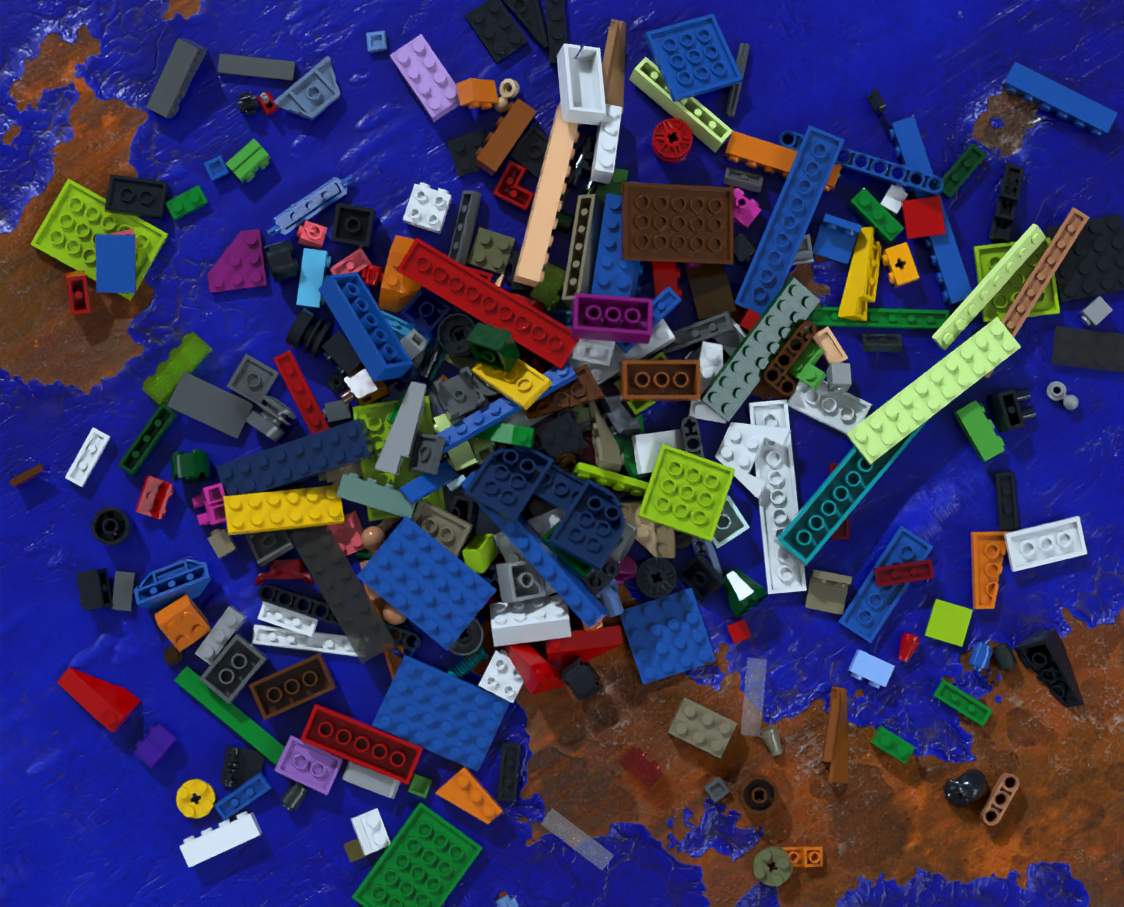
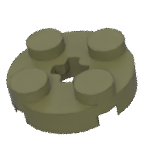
M777 846L761 850L756 855L753 863L755 877L769 886H780L789 879L793 871V864L788 857L789 854ZM775 862V866L778 867V869H774L772 871L768 864Z

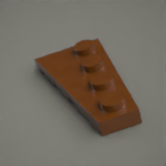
M586 363L574 370L578 377L577 379L534 402L526 411L523 409L528 420L605 398Z

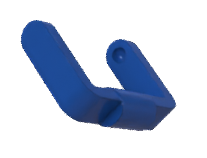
M401 624V626H400V627H403V628H406V629L415 631V630H413L412 628H410L409 626H407V625H405V624ZM412 636L409 644L415 647L418 641L417 638ZM397 649L391 650V653L401 659L403 658L404 653ZM407 649L406 655L412 657L415 650Z

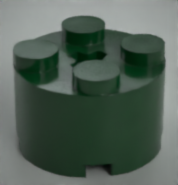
M203 449L192 450V453L184 454L183 451L172 453L173 457L170 458L172 482L178 483V479H183V483H196L205 481V477L211 479L209 454L203 453Z

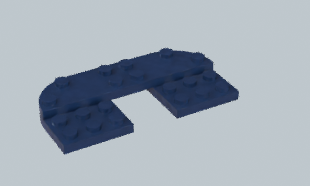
M515 445L513 448L504 450L501 448L493 452L484 461L463 495L514 524L532 496L559 510L565 515L548 543L598 571H601L617 543L619 544L624 530L625 515L623 514L621 503L613 493L590 479L585 481L568 471L562 470L558 465L554 464L553 459L530 447Z

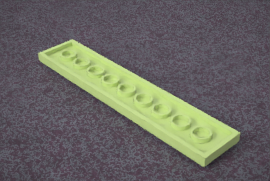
M996 317L847 432L846 436L870 465L1016 352L1021 346L999 318Z

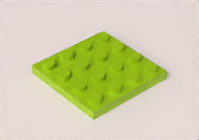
M1050 238L1044 239L981 310L983 323L991 322L996 317L1000 321L1002 320L1050 244ZM1016 242L973 247L978 284ZM1055 273L1027 318L1060 313Z
M662 444L637 517L711 543L735 469Z

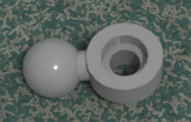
M1055 381L1049 384L1046 394L1050 400H1062L1064 407L1068 410H1074L1078 407V398L1074 395H1067L1066 387L1063 383ZM1054 388H1059V389H1060V393H1059V394H1055V393L1053 392V389H1054Z

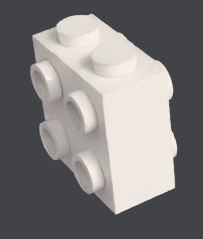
M422 182L419 185L414 184L403 217L404 223L440 234L452 200L449 191L438 188L437 191L431 189L430 185Z
M501 649L500 652L495 651L478 686L513 703L523 684V680L506 651Z

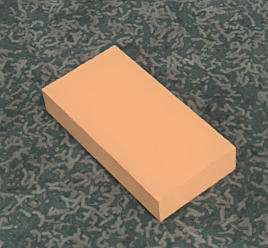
M828 326L816 333L812 338L815 344L824 350L822 355L829 366L831 363H842L848 359Z

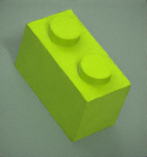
M476 534L462 551L465 564L477 574L485 572L498 555L494 534Z

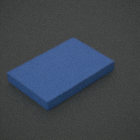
M96 234L97 292L136 293L135 235Z

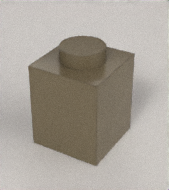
M218 528L210 533L212 536L207 538L220 559L238 550L231 535H228L227 529L222 530Z

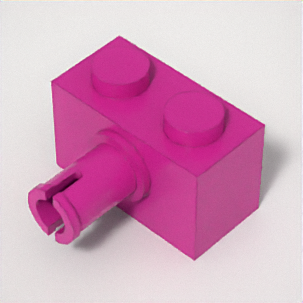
M736 187L734 189V222L744 230H747L761 212L760 205L753 199L748 200L744 196L745 193Z

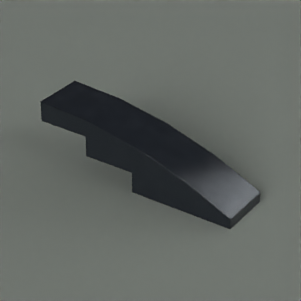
M1009 163L1005 164L988 237L990 240L1002 243L1009 241L1025 167Z

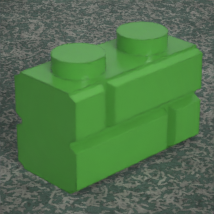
M253 139L225 164L243 183L251 181L259 168L262 170L267 167L271 157Z

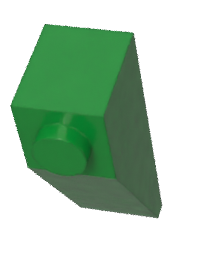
M499 422L476 435V438L533 448L536 429Z

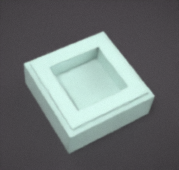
M461 475L447 484V486L453 492L461 487L460 484L466 478L464 475Z

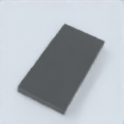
M183 371L167 406L238 439L246 422L245 420L248 418L254 404Z

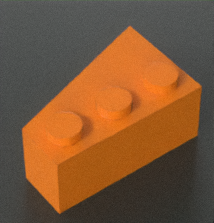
M465 766L435 792V794L487 824L503 812V808Z

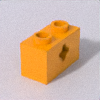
M907 242L883 251V255H881L884 266H888L890 272L888 273V278L891 284L894 283L895 288L919 279ZM897 261L899 264H903L901 270L899 267H895Z

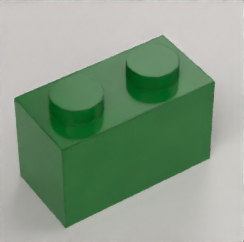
M878 726L869 741L906 764L915 749L914 746L882 726Z

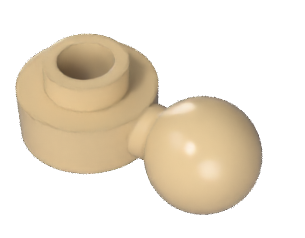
M509 78L504 79L499 87L502 96L498 98L499 103L494 104V108L498 112H505L509 105L508 99L515 98L519 93L518 82Z

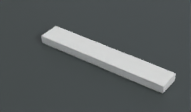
M254 625L252 644L367 658L369 638L314 632L313 637L286 628Z

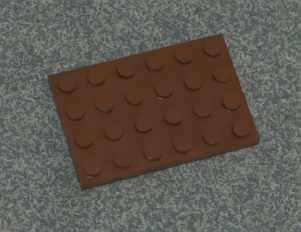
M622 183L621 261L733 264L734 187Z

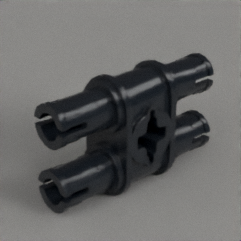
M587 134L583 146L577 150L578 154L571 164V173L566 181L568 187H570L573 181L571 188L576 189L582 175L589 177L583 189L586 195L590 188V194H595L599 182L590 180L592 166H588L590 163L593 164L594 153L592 151L596 142L595 135L591 141L592 134Z

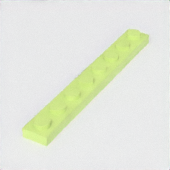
M1033 223L932 336L941 349L946 350L1044 241L1046 236L1038 225Z

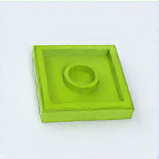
M935 599L924 636L962 647L973 610Z

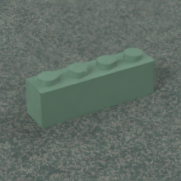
M348 472V475L343 474L337 497L404 518L407 515L412 519L417 502L410 505L400 491L396 490L397 486L386 483L384 487L378 485L377 480L367 477L365 481L359 479L360 475Z

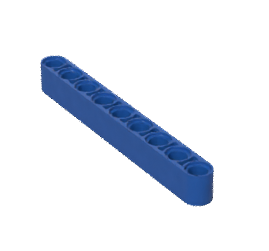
M784 131L781 133L779 141L781 146L798 151L805 135L793 131ZM792 136L794 141L792 144L786 145L783 142L784 138ZM845 147L841 148L839 154H848V159L845 162H840L837 157L835 162L842 165L841 167L930 195H939L944 187L943 180L938 176ZM860 158L867 161V164L862 168L856 165L857 160ZM878 164L884 165V172L876 173L874 171L875 166ZM895 170H901L904 173L900 179H895L892 175ZM915 175L922 178L921 183L918 185H914L911 182V178ZM933 181H937L941 185L936 191L931 190L929 187Z

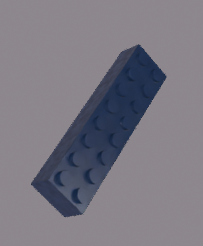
M356 419L216 466L225 496L271 492L376 456L365 420Z

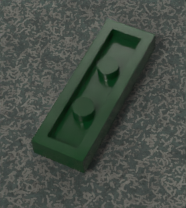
M972 143L942 178L944 187L941 193L950 199L987 155Z

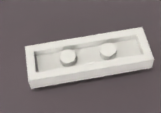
M93 427L65 478L83 487L111 437Z
M264 601L258 616L259 620L313 637L319 621L318 619Z

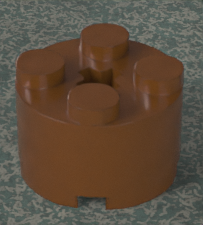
M753 774L746 777L738 790L740 803L752 814H767L778 803L779 794L777 786L765 775ZM756 790L758 792L762 790V798L757 797L755 799L756 795L754 794V792Z

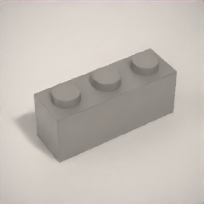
M229 606L195 654L211 665L232 640L247 619V616L233 606Z

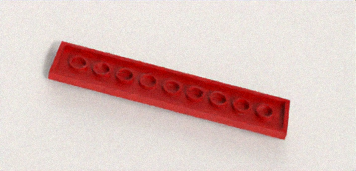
M418 238L414 240L396 270L484 324H490L495 328L510 331L516 343L560 369L565 365L580 340L571 338L570 328Z

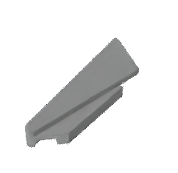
M417 382L410 383L375 465L376 470L399 476L403 457L411 459L426 398L424 395L427 385Z

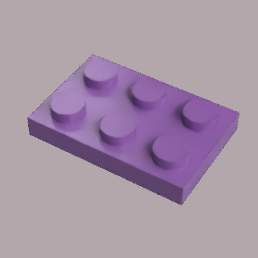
M291 735L274 772L327 796L343 759Z

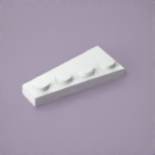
M702 342L699 357L701 395L723 367L722 344ZM700 399L690 402L688 416L726 424L723 418Z

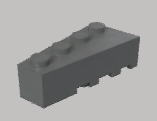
M178 38L146 108L166 118L175 116L179 109L178 105L181 99L184 98L187 88L208 49L189 39Z

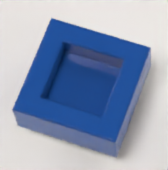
M221 155L204 163L212 181L230 174Z

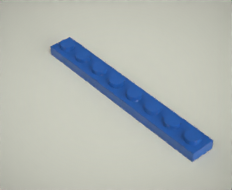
M568 360L562 369L555 367L542 374L551 380L552 385L536 401L578 378ZM503 396L436 435L446 437L442 454L523 408Z

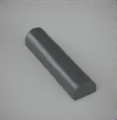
M463 190L448 257L464 266L467 263L482 193L477 191Z

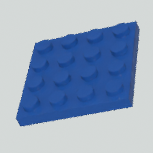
M714 14L652 30L644 35L673 102L735 85L743 80Z
M692 588L624 609V612L620 614L643 685L716 661Z

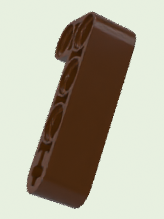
M804 321L797 327L764 371L762 379L782 395L790 396L796 391L795 382L785 373L815 336L817 328L811 321ZM804 326H810V333H805L802 338L796 336L797 334L802 335L804 333ZM796 339L799 342V348L792 350L790 344ZM786 355L788 362L782 366L779 363V357ZM770 370H774L776 373V377L772 381L767 378V373ZM784 382H789L791 385V389L788 392L782 390Z

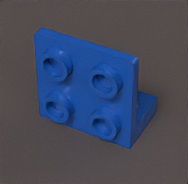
M825 214L812 249L813 254L848 264L862 225Z

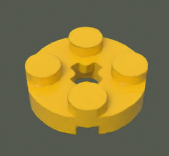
M192 779L185 782L178 789L176 796L179 810L184 816L191 818H201L210 813L216 801L213 787L201 779ZM194 793L197 796H201L199 804L191 801Z

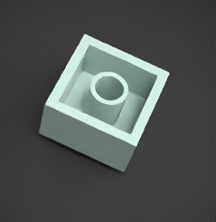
M729 495L726 497L712 539L716 549L750 528Z

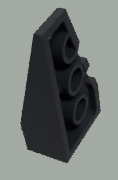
M1055 628L1038 632L1015 646L1014 649L1026 668H1031L1037 674L1036 678L1040 682L1044 681L1050 688V692L1065 708L1083 704L1064 643Z

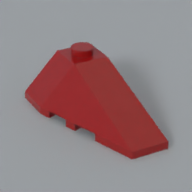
M621 625L601 627L593 631H586L585 629L571 631V637L545 640L547 660L557 671H562L580 656L584 658L581 660L584 663L623 645Z
M528 642L503 645L531 695L564 687L565 684L557 670Z
M70 667L57 681L66 692L111 732L117 731L141 702L140 699L126 688Z

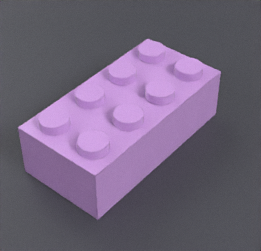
M422 34L390 55L391 61L433 122L460 105L455 82Z

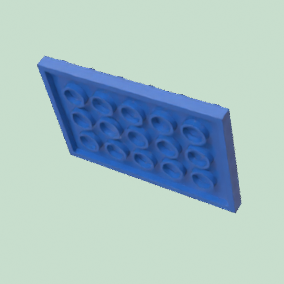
M407 515L357 575L360 580L446 650L452 646L497 591L495 587Z
M404 654L372 726L478 772L510 701Z

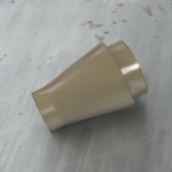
M775 726L762 729L760 737L771 752V755L781 754L783 751L781 749L779 730Z

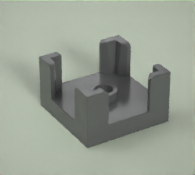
M468 366L459 370V375L442 382V379L433 382L432 389L449 422L473 412L485 404L482 392L477 393L473 387L472 373Z

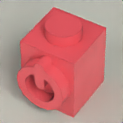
M305 221L304 225L299 226L296 236L299 237L298 244L320 250L328 228Z

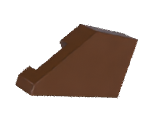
M38 464L10 480L12 487L18 488L37 477L44 471L42 464Z

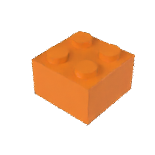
M187 593L154 615L158 627L179 652L212 630L208 619Z

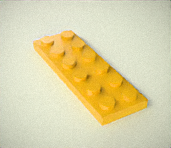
M339 485L224 496L223 502L228 535L342 524L345 521L342 501L340 497L336 496Z

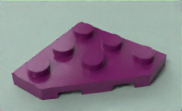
M260 229L241 231L208 273L211 294L268 286Z

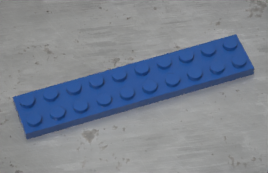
M808 126L734 304L751 309L762 315L782 289L842 148L844 139L813 126Z

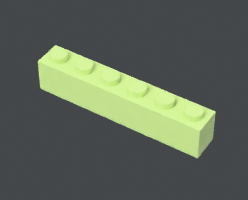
M647 57L634 68L629 80L671 116L685 122L692 133L716 153L727 141L733 130L694 97L676 102L672 101L658 67Z

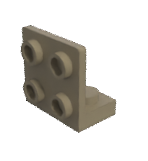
M812 570L805 607L842 615L848 585H851L852 577Z

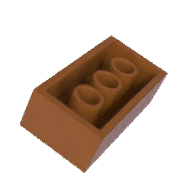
M622 360L619 363L620 401H698L701 399L700 360Z

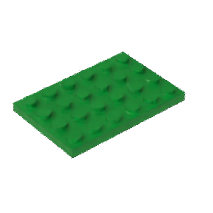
M420 802L352 898L364 907H441L483 847Z

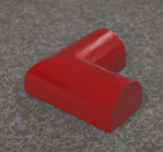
M510 160L493 195L527 212L535 196L534 193L519 186L527 168Z

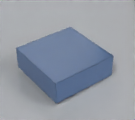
M385 31L366 33L369 53L387 51Z

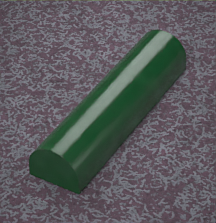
M162 402L118 463V466L132 476H135L179 413Z

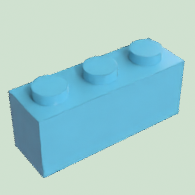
M304 248L296 303L298 307L321 310L322 305H325L326 302L318 289L329 277V275H326V270L330 268L331 256H328L327 251Z

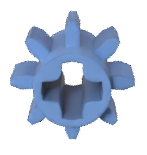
M509 895L496 901L498 905L496 907H519L515 897L511 899Z

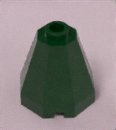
M731 568L723 574L726 580L724 588L731 610L736 618L751 611L750 608L753 606L757 607L768 597L764 587L741 570Z

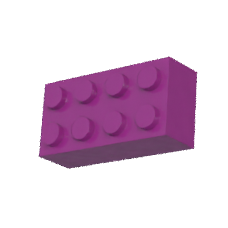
M574 294L571 319L572 339L649 344L652 336V299Z

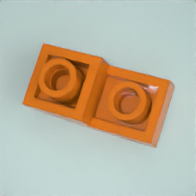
M821 846L781 847L789 854L788 857L793 867L823 866V848Z

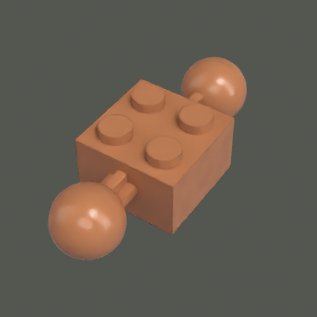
M370 526L363 531L361 541L363 546L370 550L372 556H374L386 541V535L381 528ZM369 560L360 563L361 570L365 567ZM366 585L370 600L381 597ZM386 601L383 609L385 621L391 625L402 624L407 617Z

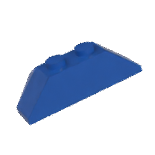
M184 559L150 572L140 585L134 589L137 606L162 610L186 593L191 599L199 597L211 580L207 563Z

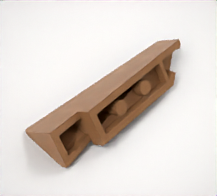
M611 19L602 62L605 104L622 107L623 113L626 23Z

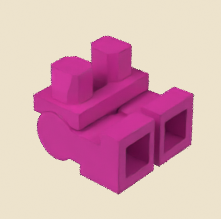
M222 483L205 487L200 495L192 498L194 509L205 506L206 513L197 515L199 526L209 524L214 526L226 522L223 502L225 493Z

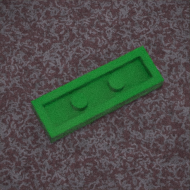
M942 679L933 694L934 697L982 727L993 711L944 679Z

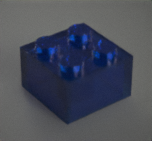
M424 287L400 311L407 321L432 342L437 338L438 326L441 321L448 315L457 313L454 307L446 300Z

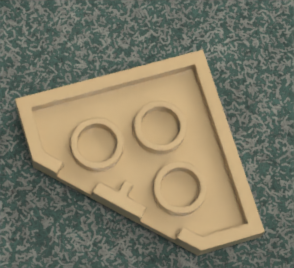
M619 500L625 515V522L638 528L635 539L655 558H675V530L637 517L643 500Z

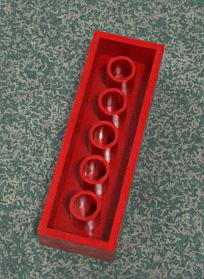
M319 703L314 705L300 739L305 743L405 784L410 783L424 749L421 746Z

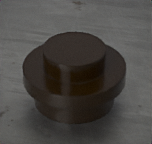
M572 453L562 454L557 460L558 466L564 471L574 469L577 462L576 456Z
M169 646L165 649L163 657L168 664L176 665L183 659V652H179L175 646Z

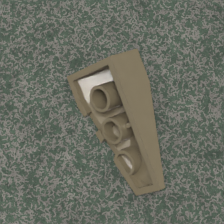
M595 401L588 402L586 405L589 407L590 424L592 423L593 427H590L596 467L612 472L620 471L622 464H624V455L619 452V446Z

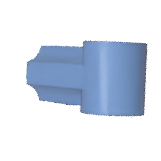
M615 578L596 595L597 598H601L603 606L610 612L607 615L610 618L624 612L617 594L618 584Z

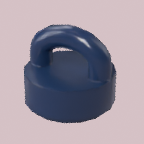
M412 365L399 379L404 383L413 382L419 376V372Z

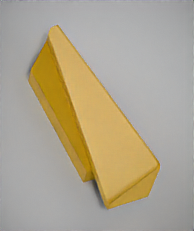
M873 226L861 228L858 234L838 313L840 318L867 321V302H875L882 247L880 242L875 241L873 237L875 230Z

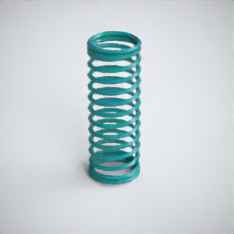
M480 646L478 648L479 653L475 651L476 655L472 653L474 658L469 655L470 660L466 656L469 663L463 658L467 666L460 660L462 663L461 665L458 662L460 668L455 664L458 671L454 666L452 668L455 673L451 668L447 669V671L458 678L463 677L465 672L468 673V670L471 671V668L477 667L479 662L485 661L484 657L488 659L489 655Z

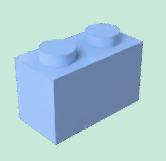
M857 649L848 671L852 672L851 676L854 678L870 680L869 685L879 689L880 686L886 687L895 666Z

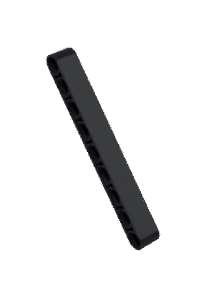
M274 584L262 585L258 590V596L264 602L408 650L419 649L423 644V637L418 632L397 625H391L385 621ZM268 587L272 590L270 598L265 596V590ZM284 594H288L290 596V602L288 604H285L283 602ZM302 600H306L309 604L306 610L301 608ZM321 605L327 610L325 616L319 614V607ZM339 611L345 616L343 622L337 620V613ZM356 618L362 619L363 625L361 628L355 626ZM374 624L380 625L381 632L379 634L373 632ZM393 630H397L399 632L398 640H393L391 638V632ZM411 636H415L418 640L415 647L409 644Z

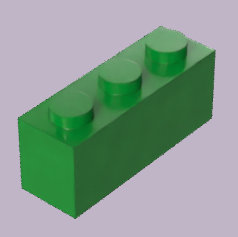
M865 188L848 203L852 210L869 227H874V232L887 245L904 229Z

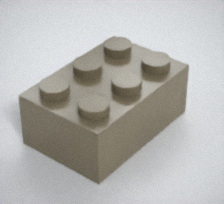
M683 697L667 732L721 758L737 723Z

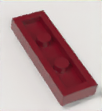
M932 559L873 568L876 587L935 578Z

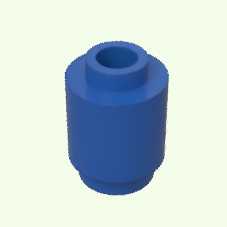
M977 642L968 663L972 665L971 669L980 672L983 669L987 670L993 653L991 652V646Z

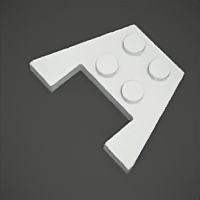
M731 422L715 457L723 465L735 469L734 476L755 497L760 498L767 482L750 474L753 464L766 438L784 446L791 430Z

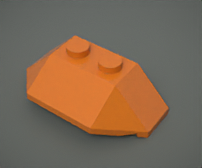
M396 235L394 238L380 290L378 306L381 310L398 313L420 297L422 286L396 271L413 244L414 239Z

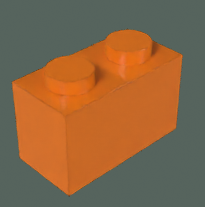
M469 78L456 83L460 106H468L469 109L481 107V110H487L492 108L493 104L499 103L495 80Z

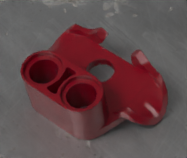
M305 559L273 560L269 562V573H260L255 580V586L271 579H303L307 583L315 584L310 573L305 572Z

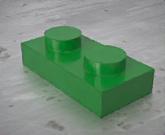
M198 185L165 204L176 221L209 202Z

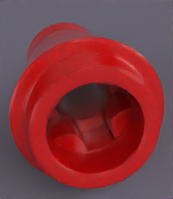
M905 632L904 636L901 637L898 659L909 662L910 657L920 643L919 636Z

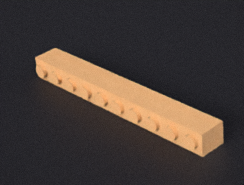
M561 101L556 109L513 280L514 282L531 287H536L539 282L542 283L545 271H542L549 259L547 249L552 245L554 238L551 235L552 229L555 230L558 218H555L556 213L560 212L562 206L560 196L561 194L564 195L567 184L564 183L565 177L569 176L571 166H568L569 160H572L575 154L573 144L574 142L577 143L580 134L577 131L578 125L581 126L580 123L562 121Z

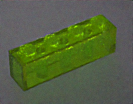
M193 331L191 334L187 333L182 338V344L178 348L175 347L168 354L169 358L165 363L161 362L155 370L157 372L152 377L146 378L143 382L142 390L159 405L162 402L165 403L173 394L183 371L190 374L213 349Z

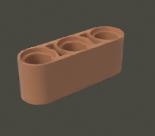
M1004 773L999 777L980 811V819L984 823L992 826L1000 821L1020 785L1017 776ZM1008 777L1013 779V785L1010 787L1005 785V780ZM998 794H1002L1004 797L1001 804H997L995 801ZM989 811L994 812V818L991 821L986 820V813Z

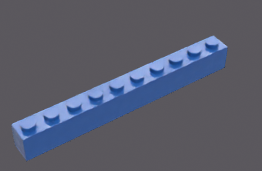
M914 116L892 123L888 133L890 139L895 142V155L897 158H900L902 165L933 175ZM918 175L911 178V182L914 185H918L922 181V178ZM936 181L931 182L929 185L930 189L938 190ZM907 188L908 193L912 194L913 199L935 197V195ZM941 199L946 234L924 237L926 247L930 248L932 254L930 255L932 265L936 266L938 272L936 273L938 283L942 284L944 290L942 291L945 303L948 302V305L951 306L963 302L972 292Z
M478 470L472 471L460 484L465 490ZM479 505L588 628L596 626L610 613L576 574L541 542V535L522 514H520L514 524Z

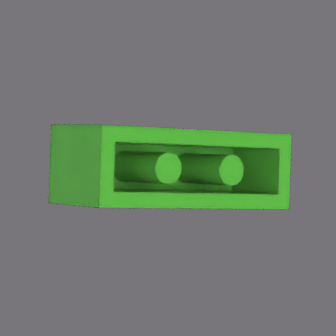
M975 400L953 414L982 463L1005 451L1003 448L1005 444L1002 438L995 434L993 422L990 419L987 420L984 415L986 411L983 405Z

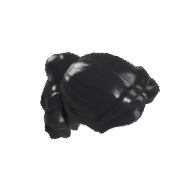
M970 769L955 780L948 779L945 783L946 785L943 786L945 798L949 800L951 805H954L956 808H967L969 803L984 797L989 785L981 771Z

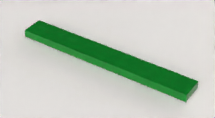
M816 306L805 321H811L816 326L938 330L949 318L950 310L867 308V321H858L838 317L840 307Z
M186 666L174 682L276 766L285 747L232 703L228 704L199 679V675Z

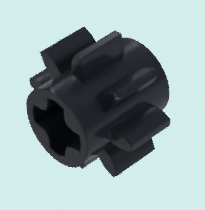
M248 91L241 93V99L237 100L241 114L245 112L247 116L256 114L255 109L259 108L255 94L250 95Z

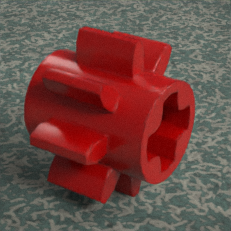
M370 264L368 269L363 268L361 277L365 279L364 283L378 287V284L383 281V268Z

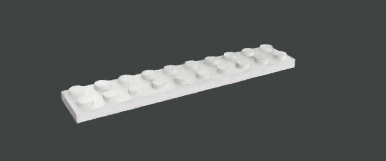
M787 399L748 403L750 424L790 429ZM790 433L784 446L766 438L754 462L756 477L767 482L760 498H758L768 594L807 591L804 566L774 542L799 512Z

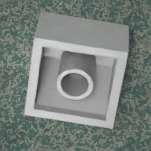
M528 560L496 565L502 603L547 596L544 577Z

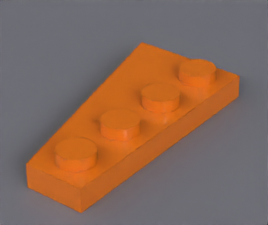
M1010 531L971 532L973 609H994L999 576L1003 568V556L1006 553L1004 534Z

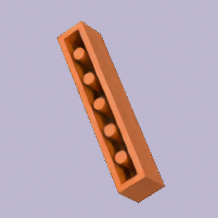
M732 131L725 156L728 157L729 161L736 163L742 161L748 167L764 168V171L767 173L775 174L776 172L782 174V177L787 179L798 151ZM834 164L823 191L829 192V190H834L842 165Z

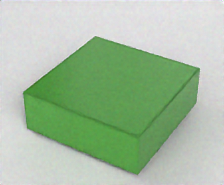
M414 773L407 792L426 798L432 779Z

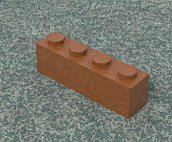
M519 98L515 103L510 102L505 110L508 114L505 118L502 116L495 124L497 127L494 133L490 131L484 140L487 144L484 148L480 146L474 155L477 158L474 164L491 176L494 175L537 112Z

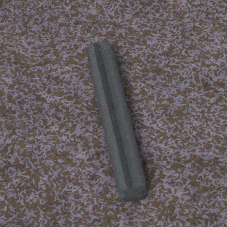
M745 43L740 44L736 65L742 78L750 45ZM742 82L731 85L725 116H735Z

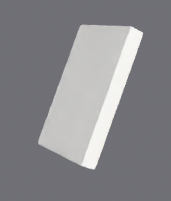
M681 429L631 436L638 474L653 472L662 444L684 451Z

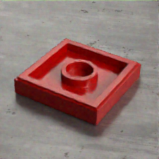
M940 196L901 202L907 240L946 234Z

